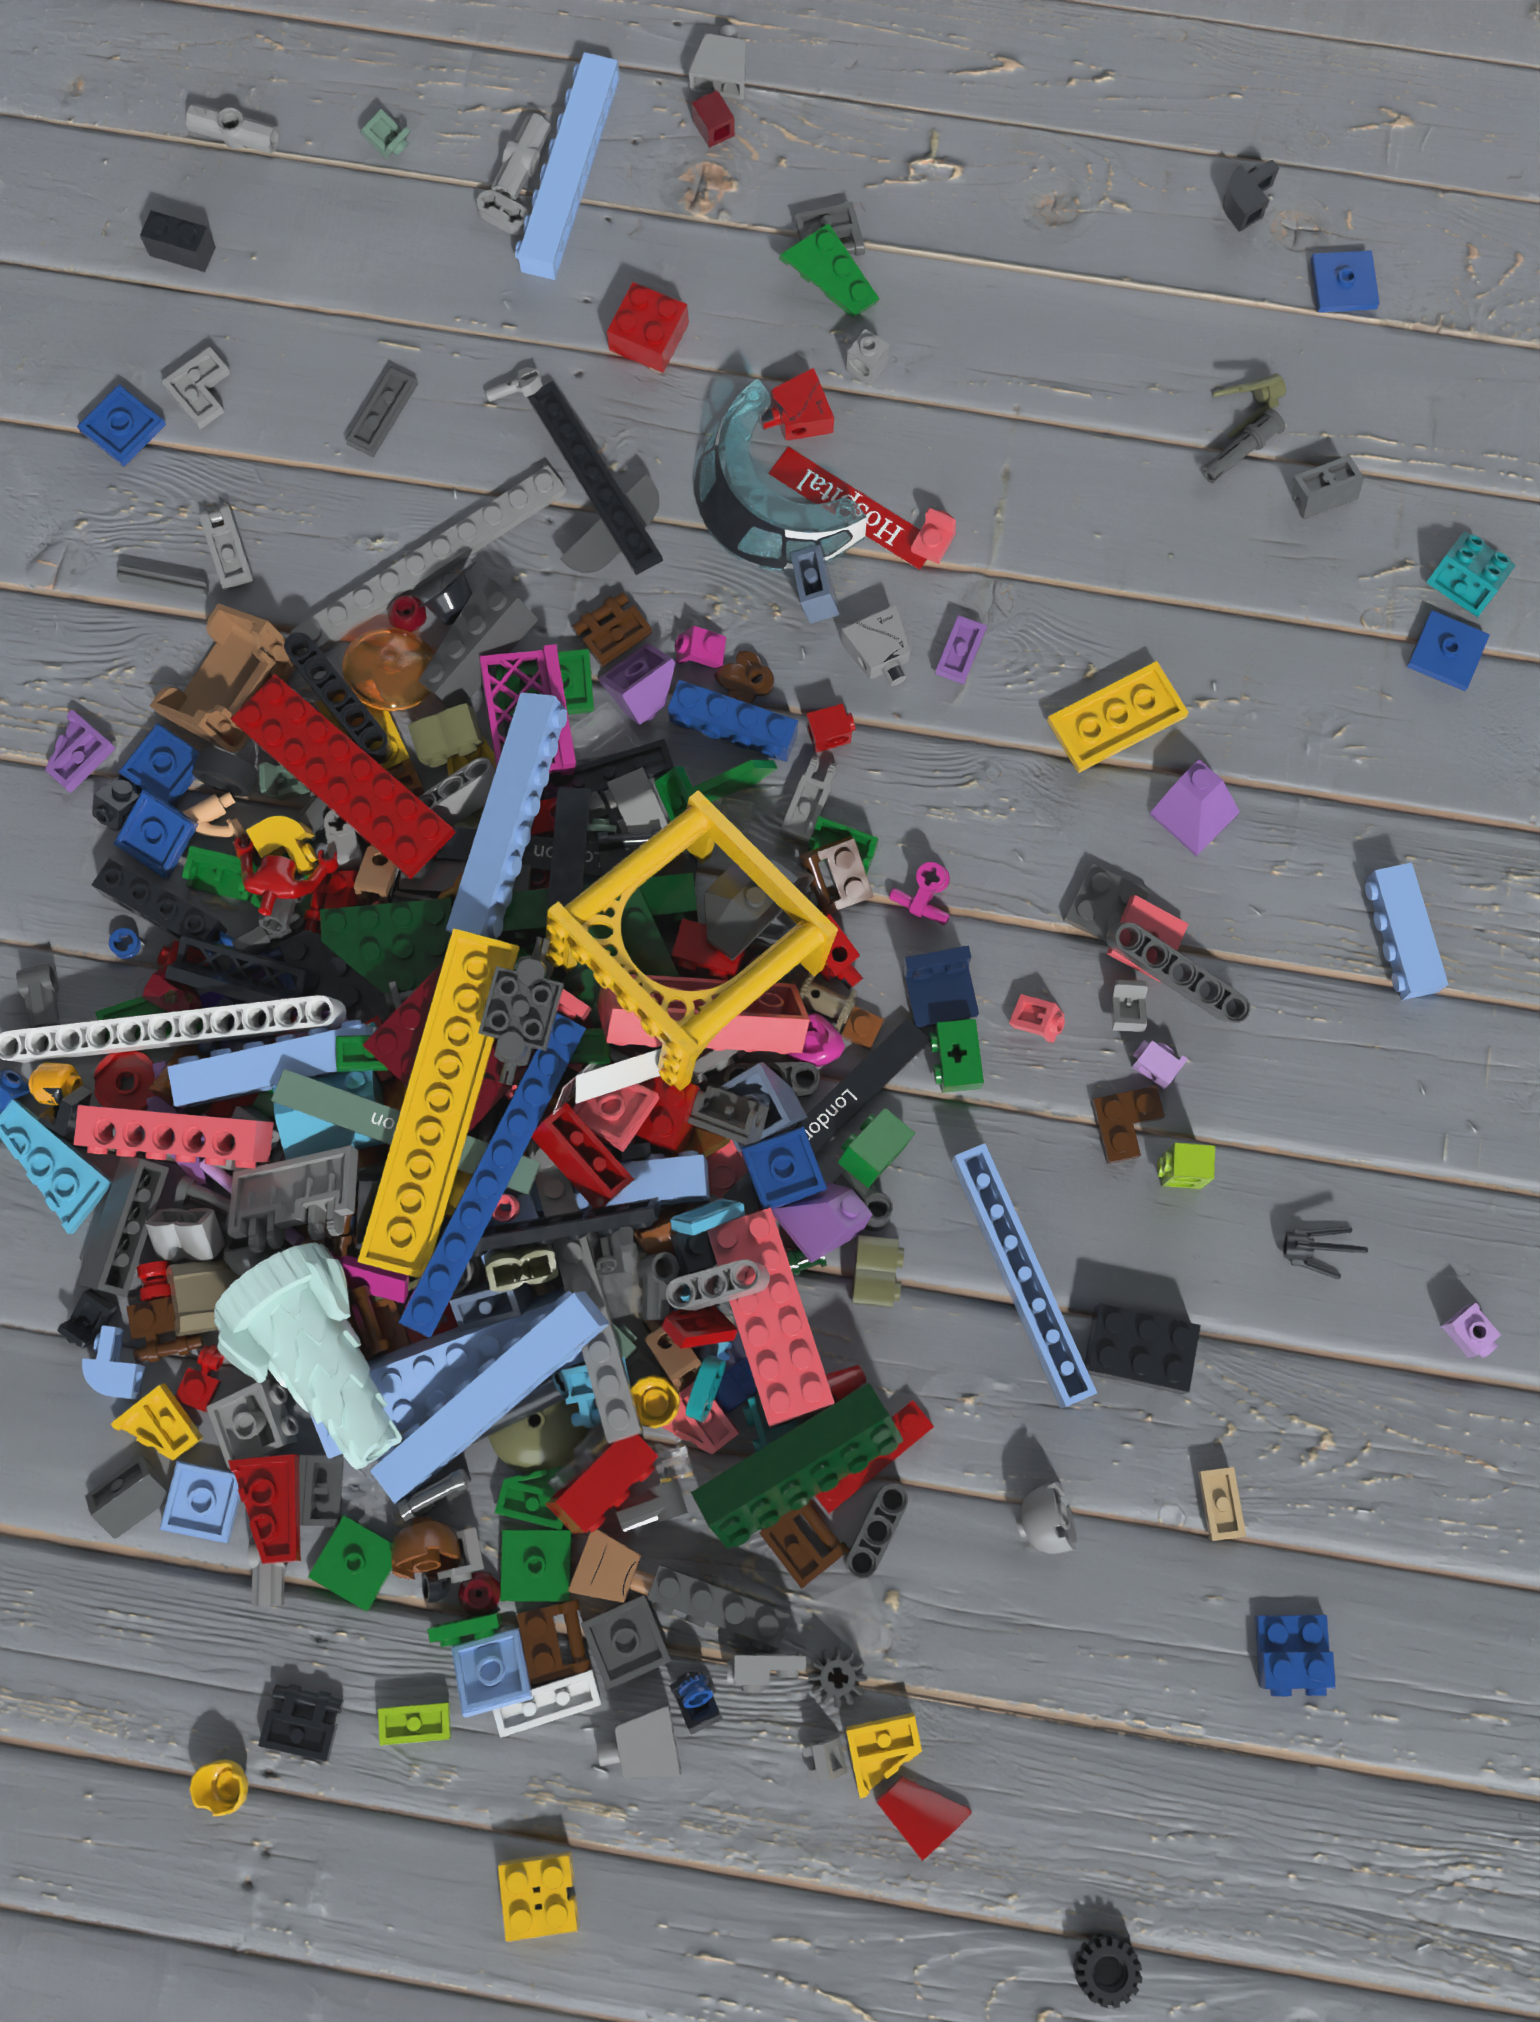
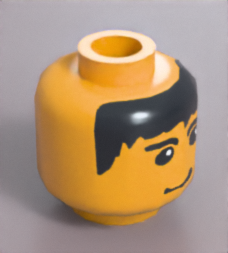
M44 1062L31 1073L29 1078V1090L41 1104L60 1105L63 1098L83 1086L82 1078L79 1076L77 1069L73 1065L65 1063Z

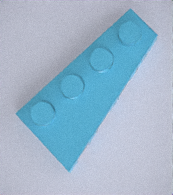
M12 1099L0 1114V1138L13 1157L18 1159L27 1171L26 1175L32 1184L37 1185L46 1198L44 1201L51 1211H55L63 1222L61 1225L68 1234H74L110 1189L113 1180L59 1134L38 1122L39 1117L20 1101Z

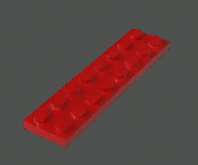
M276 674L231 718V721L409 879H412L456 833L448 823Z

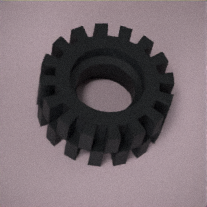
M1102 1933L1101 1937L1091 1936V1941L1088 1943L1084 1941L1080 1945L1082 1950L1080 1952L1077 1951L1075 1955L1077 1962L1074 1964V1972L1076 1973L1075 1978L1078 1985L1093 2003L1096 2004L1097 2002L1101 2007L1108 2008V2005H1112L1114 2008L1120 2007L1119 2003L1123 2001L1126 2004L1131 2001L1129 1997L1132 1994L1137 1995L1139 1991L1137 1985L1138 1983L1142 1984L1143 1978L1140 1975L1142 1966L1138 1961L1137 1954L1126 1941L1124 1942L1116 1935L1113 1937L1108 1933ZM1105 1956L1116 1958L1121 1965L1119 1979L1110 1985L1100 1983L1094 1973L1097 1961Z

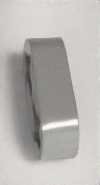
M486 190L478 195L476 205L478 213L484 221L511 235H521L524 233V222L528 212L523 205L494 190ZM518 216L521 217V221L515 220L513 223L510 221V218L516 219Z

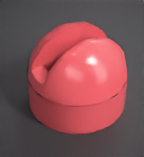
M503 1194L492 1215L493 1218L500 1222L512 1221L520 1213V1202L513 1195ZM501 1204L511 1205L512 1210H501Z

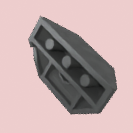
M764 855L800 892L815 878L814 875L790 858ZM736 863L727 869L704 892L707 943L733 961L783 911Z

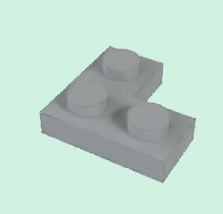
M208 347L162 380L161 383L199 430H201L224 413L222 406L208 390L231 373L213 349Z

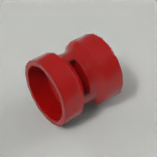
M170 1261L150 1262L137 1266V1276L142 1280V1288L139 1290L141 1301H152L171 1296L170 1283L168 1284L166 1269L171 1265Z

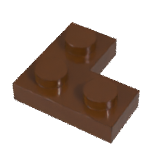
M1157 1085L1094 1098L1091 1101L1107 1164L1139 1158L1141 1153L1134 1125L1161 1120L1165 1117Z

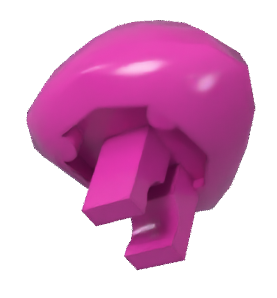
M818 1013L808 1015L810 1021L802 1053L790 1052L786 1055L795 1062H809L819 1067L838 1059L845 1045L835 1027Z

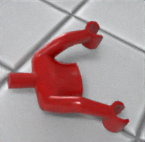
M236 838L234 841L236 855L241 860L243 886L249 893L263 896L258 911L264 916L271 915L276 899H297L313 892L327 873L335 872L339 867L337 852H334L333 858L325 860L324 851L319 850L317 856L319 865L306 880H295L297 866L293 860L274 855L265 856L260 867L254 873L252 861L256 855L254 844L250 841L249 846L241 847L240 838Z

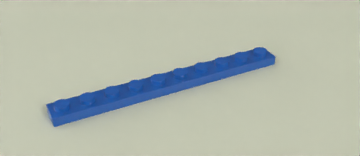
M557 1013L547 1051L536 1049L398 1323L431 1338L586 1029L585 1027Z

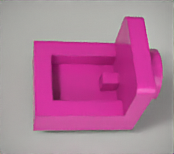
M692 626L679 634L675 641L676 663L683 664L691 660L715 669L723 666L726 636Z

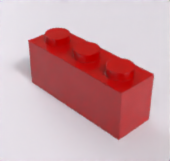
M567 1102L554 1115L552 1113L543 1120L531 1137L593 1208L607 1206L634 1181V1178Z

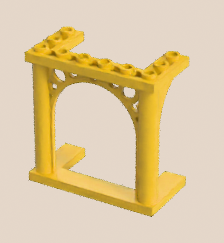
M698 790L688 798L687 809L566 906L563 907L557 902L548 909L546 939L551 940V942L549 943L546 958L554 967L558 968L560 966L567 974L577 966V962L581 965L586 964L594 972L593 976L599 985L605 989L609 987L617 996L619 1005L626 1012H633L641 1020L640 1024L644 1031L651 1037L656 1036L663 1043L658 1063V1072L668 1085L672 1086L674 1084L681 1091L690 1084L696 1059L701 1052L744 1009L799 963L814 977L823 970L838 928ZM714 843H716L797 925L739 974L720 986L701 991H682L668 988L643 974L628 956L621 935L623 910L627 901L639 886L685 849L703 864L711 858ZM609 908H612L615 913L612 918L605 915ZM594 925H606L611 928L613 935L606 939H597L592 937L588 930ZM609 946L614 947L617 951V955L611 956V952L604 948ZM629 973H635L637 978L633 979ZM657 993L663 998L661 1006L657 1003L655 997L652 998L650 996L651 994ZM676 999L681 1000L686 1007V1015L678 1021L673 1020L668 1013V1005ZM695 1000H700L703 1003H705V1005L698 1006L697 1010L699 1012L695 1015V1007L693 1002Z

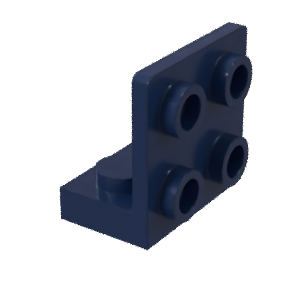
M969 945L904 958L902 968L914 1024L918 1028L933 1026L937 1022L976 1018L979 1015L969 970V963L972 958Z

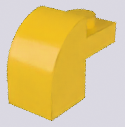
M273 816L260 821L246 830L262 859L268 855L282 856L288 853L291 860L295 862L298 873L305 876H310L317 867L315 863L318 860L316 852L309 843H304L315 835L305 824L288 817Z

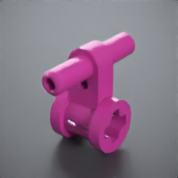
M927 862L922 864L917 871L916 880L920 887L915 897L897 888H893L889 894V899L908 908L909 913L920 918L925 916L944 926L949 921L950 915L930 905V902L935 893H940L948 887L950 874L942 865L935 862ZM929 872H936V875L940 877L938 883L932 882L930 884L931 881L927 878Z

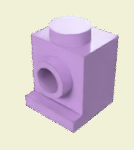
M1144 1040L1133 1054L1137 1061L1132 1068L1164 1091L1188 1058L1182 1055L1178 1060L1174 1057V1051L1161 1042L1157 1044L1153 1040L1151 1043H1148Z
M1476 1302L1464 1306L1441 1326L1467 1358L1475 1357L1478 1354L1482 1358L1486 1357L1498 1347L1495 1340L1501 1336L1498 1330L1480 1311L1481 1307ZM1474 1327L1482 1334L1480 1338L1475 1337L1473 1334Z

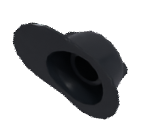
M476 561L467 566L439 594L418 608L426 606L443 624H453L472 595L465 574L474 566Z

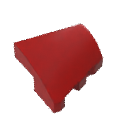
M901 1776L875 1799L879 1807L922 1861L972 1814L967 1806L956 1803L940 1793L920 1786L904 1776Z

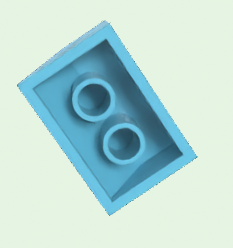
M350 1071L314 1078L316 1081L384 1105L383 1087L374 1071ZM274 1103V1117L286 1160L350 1145L358 1150L386 1144Z

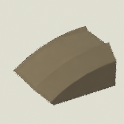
M224 1260L169 1265L166 1269L167 1282L168 1284L170 1283L176 1337L218 1330L214 1323L215 1304L221 1298L223 1292L241 1276L236 1274Z

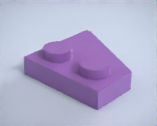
M73 710L66 717L70 721L64 735H59L55 744V752L50 757L45 771L69 793L75 790L116 749Z

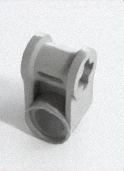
M330 810L324 818L329 859L333 858L334 852H337L339 867L336 871L360 869L365 855L360 835L347 823L343 824V830L338 831L340 822L344 820Z

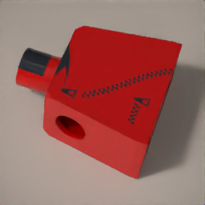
M814 368L771 390L772 408L758 412V418L763 430L779 425L784 439L788 441L830 434L834 431V415Z
M828 914L826 917L838 928L825 966L819 974L827 982L837 976L845 987L850 990L864 979L852 964L860 955L833 917ZM832 955L837 958L838 962L833 959Z

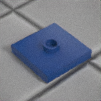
M1372 250L1312 254L1310 261L1318 313L1376 310L1380 302Z
M119 384L77 425V428L104 452L125 467L166 424L160 416Z
M1431 610L1407 667L1462 691H1466L1490 634Z
M157 723L118 772L140 789L150 790L174 807L196 779L192 774V769L200 751Z
M142 790L114 845L161 877L170 878L199 823L150 790Z
M804 1127L740 1149L762 1210L768 1208L773 1210L827 1190Z

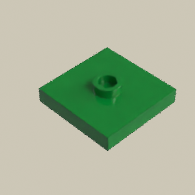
M343 1515L308 1578L368 1612L392 1571L391 1549L393 1542L352 1518Z
M502 1530L500 1601H571V1592H568L571 1585L572 1532L570 1530Z

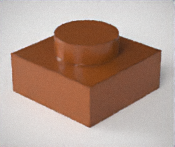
M854 1006L841 1037L871 1050L884 1019Z

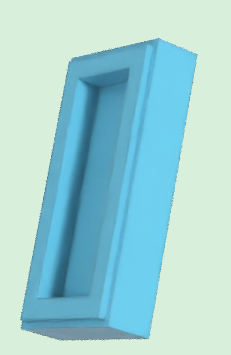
M721 1198L672 1217L670 1219L672 1231L696 1235L744 1216V1204Z

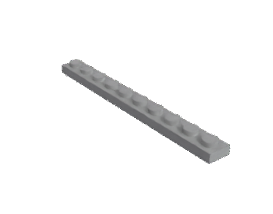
M547 465L291 630V633L301 632L308 635L322 652L387 610L392 601L397 597L412 594L567 493L565 486L550 466ZM302 648V649L304 650V652L306 653L308 649H307V648Z
M543 1114L537 1127L541 1124L543 1120H545L550 1115L545 1116ZM531 1138L526 1150L530 1159L541 1163L535 1183L545 1217L580 1211L573 1184ZM586 1235L577 1240H567L566 1237L556 1238L552 1244L565 1291H571L572 1294L585 1291L610 1323L582 1348L606 1440L608 1443L641 1434L643 1431L588 1236Z

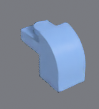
M102 1326L101 1333L96 1335L94 1341V1352L97 1353L96 1360L82 1358V1370L87 1383L95 1391L106 1396L140 1400L146 1366L120 1362L125 1330L117 1327Z

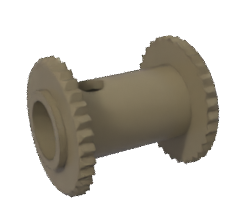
M810 973L804 979L799 989L804 1006L837 1020L835 1029L840 1031L843 1025L847 1023L855 1006L857 990L853 989L849 997H846L814 982L815 977ZM812 995H818L819 997L813 998Z

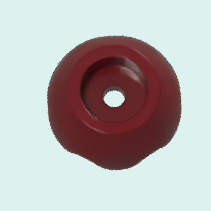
M399 596L392 601L388 608L389 622L392 627L402 632L411 633L416 631L426 622V606L418 608L423 602L416 596ZM405 611H410L409 614H404Z
M479 1571L472 1573V1579L462 1581L458 1591L459 1603L470 1615L483 1616L493 1612L498 1607L501 1585L488 1572ZM478 1590L482 1591L481 1597L476 1595Z

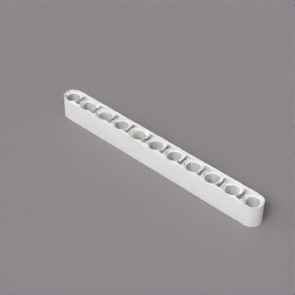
M316 995L11 1030L0 1034V1058L7 1061L28 1063L306 1032L321 1027L333 1029L339 1027L344 1022L346 1009L343 1003L337 999ZM328 1004L330 1014L323 1020L321 1015L322 1009ZM296 1008L298 1017L294 1023H291L290 1014ZM265 1012L266 1021L263 1026H260L259 1017ZM233 1015L235 1023L233 1028L229 1030L228 1020ZM202 1019L203 1029L198 1033L196 1029L197 1024ZM171 1023L172 1032L167 1037L166 1027ZM140 1026L141 1035L139 1039L136 1040L135 1032L137 1028ZM109 1030L110 1039L105 1043V1034ZM79 1034V1043L75 1047L74 1040L76 1035ZM48 1037L49 1044L47 1049L45 1050L44 1042ZM18 1041V1049L15 1053L14 1045Z

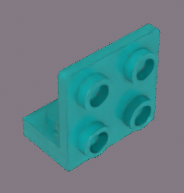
M1464 531L1426 583L1478 618L1516 565L1511 562L1506 554L1496 552L1487 546L1479 536Z

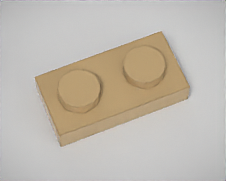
M1234 1467L1198 1471L1209 1540L1217 1541L1246 1537Z

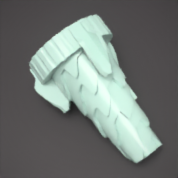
M308 1243L278 1252L258 1263L252 1269H249L223 1292L221 1298L216 1302L214 1310V1323L220 1331L217 1345L219 1352L231 1364L254 1378L258 1383L266 1380L269 1368L275 1379L283 1387L288 1388L297 1403L311 1414L316 1424L323 1422L343 1456L355 1469L366 1467L368 1463L386 1453L391 1446L401 1442L402 1436L384 1410V1407L388 1404L371 1379L370 1368L364 1355L358 1348L361 1345L360 1339L347 1320L350 1317V1306L346 1277L342 1265L338 1259L333 1258L325 1245Z

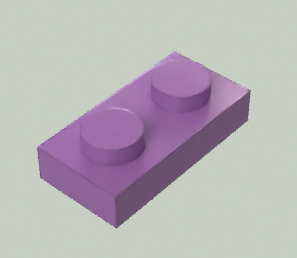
M958 615L935 674L964 685L985 635L987 625Z

